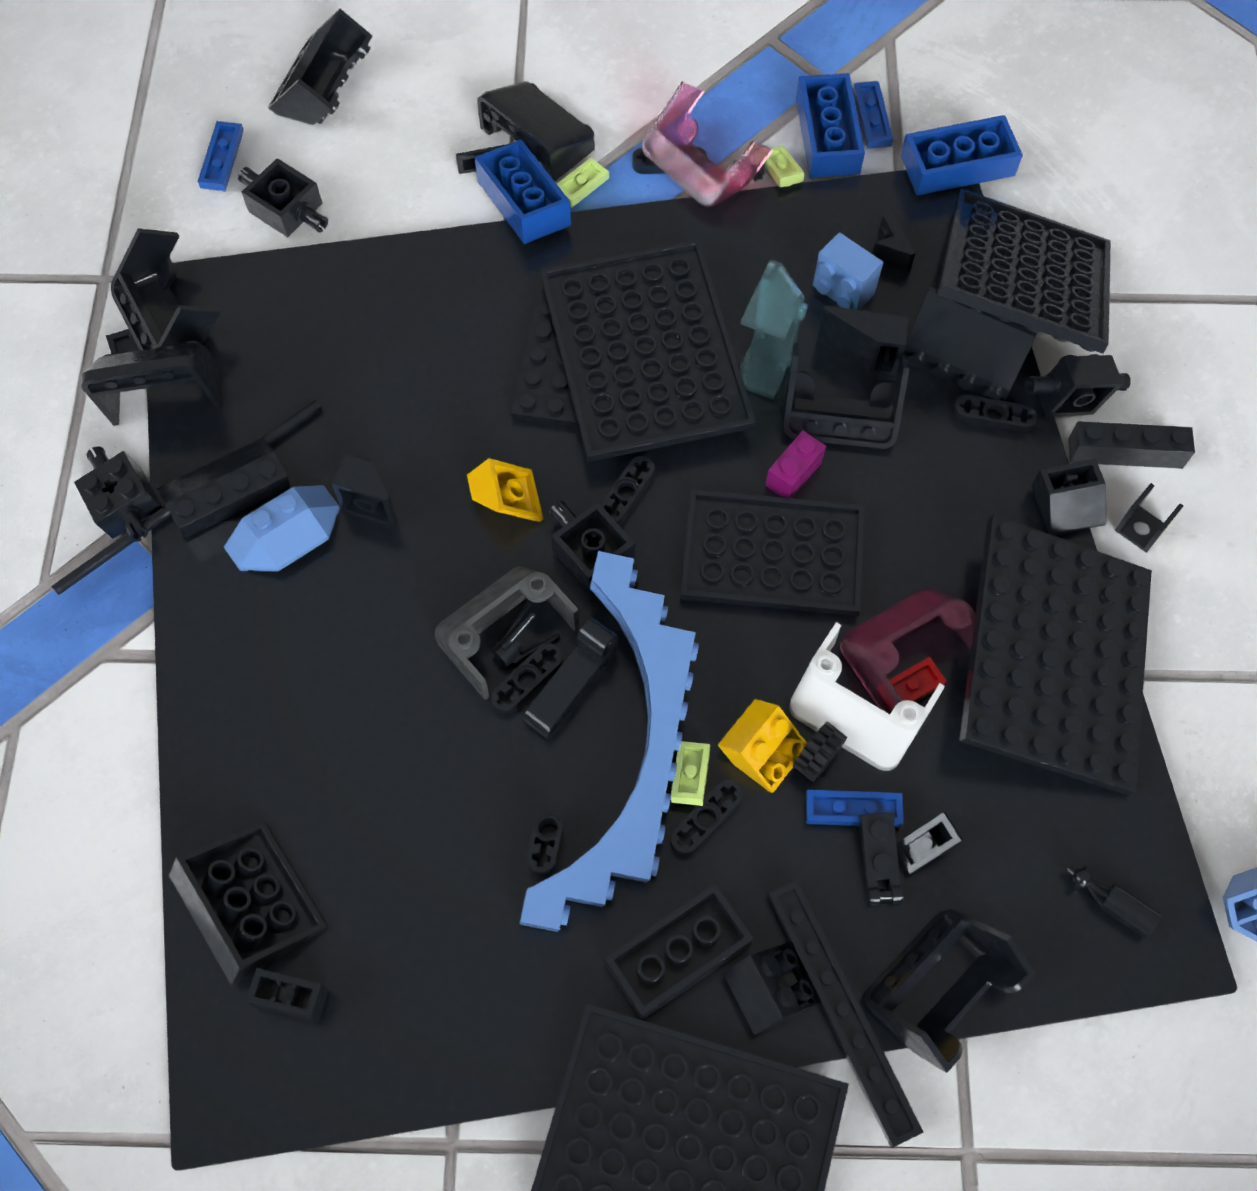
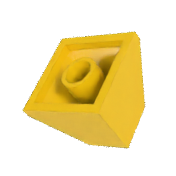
M488 458L467 474L473 501L499 513L537 522L544 520L531 469Z

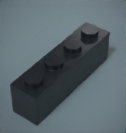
M1078 421L1068 438L1070 463L1096 458L1097 463L1102 465L1183 469L1195 453L1192 427Z

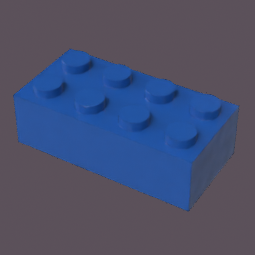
M850 73L799 76L796 102L809 178L859 175L865 151Z
M1001 115L906 134L900 156L914 191L918 196L1013 177L1016 175L1023 154L1006 116Z
M522 140L474 157L478 183L524 244L571 226L569 199Z

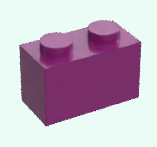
M802 430L768 470L765 487L780 497L793 498L821 465L826 446Z

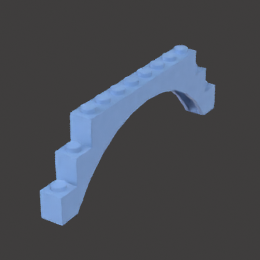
M598 551L590 590L618 621L634 650L644 682L648 722L645 754L635 788L619 818L593 848L568 868L527 888L519 922L520 925L558 932L560 925L566 926L568 922L570 906L565 905V900L603 907L606 900L611 901L613 897L615 881L610 880L611 876L647 883L651 876H656L659 857L654 855L656 844H662L665 825L660 824L662 812H668L671 794L666 793L668 781L673 782L676 773L677 763L672 762L674 750L679 751L682 732H678L679 720L684 721L686 717L688 702H684L683 698L685 690L690 691L693 672L688 671L690 660H696L699 643L694 642L696 632L659 625V623L665 624L668 606L663 605L665 595L633 589L638 570L632 569L633 558Z

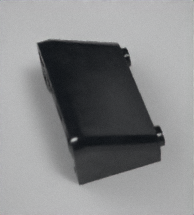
M524 81L489 90L477 98L480 129L488 135L504 130L516 141L522 140L554 181H557L595 150L592 128L587 124H583L545 95L534 83Z

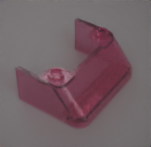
M681 81L642 141V150L651 161L700 204L713 207L745 188L773 150L770 147L751 141L739 160L732 163L726 172L722 171L691 144L698 133V123L689 113L704 91Z
M927 587L849 630L840 642V650L878 708L891 714L894 707L903 701L886 677V674L893 671L899 662V654L892 643L940 616L949 628L957 632L971 651L976 613L967 602L935 588Z

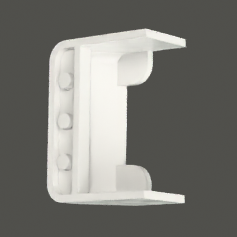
M836 622L812 658L789 704L790 713L796 720L816 732L819 731L825 722H829L848 737L841 746L842 748L879 770L890 771L897 767L945 686L939 683L925 708L914 701L905 700L899 702L891 714H888L836 683L842 670L840 659L830 652L841 628V625Z

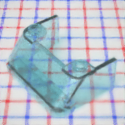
M772 259L769 261L741 320V325L755 330L753 340L744 357L746 362L742 363L739 369L746 390L774 400L790 366L792 344L797 342L800 321H803L806 315L808 304L804 303V295L784 265Z

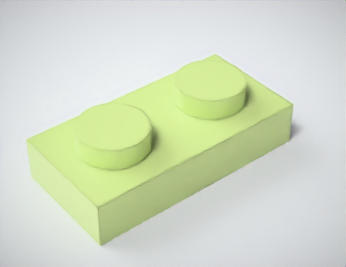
M783 145L759 151V161L765 164V169L779 187H788L804 182V171Z
M590 157L558 182L557 185L569 199L570 206L574 207L609 179V171Z
M681 741L680 749L677 751V767L671 791L672 803L703 806L710 744Z

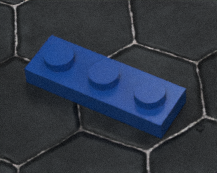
M879 81L854 83L853 93L867 149L891 147L894 139Z
M216 121L198 179L200 189L226 191L244 132L242 124Z
M832 790L806 791V824L860 826L859 815L890 812L894 814L895 827H902L904 824L902 793Z

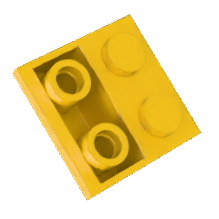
M754 699L718 743V746L734 766L767 791L773 793L791 771L797 757L807 746V742L778 705Z

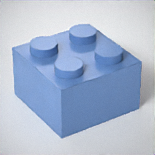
M839 232L819 252L812 286L821 294L827 295L837 302L840 307L860 310L875 295L883 261Z

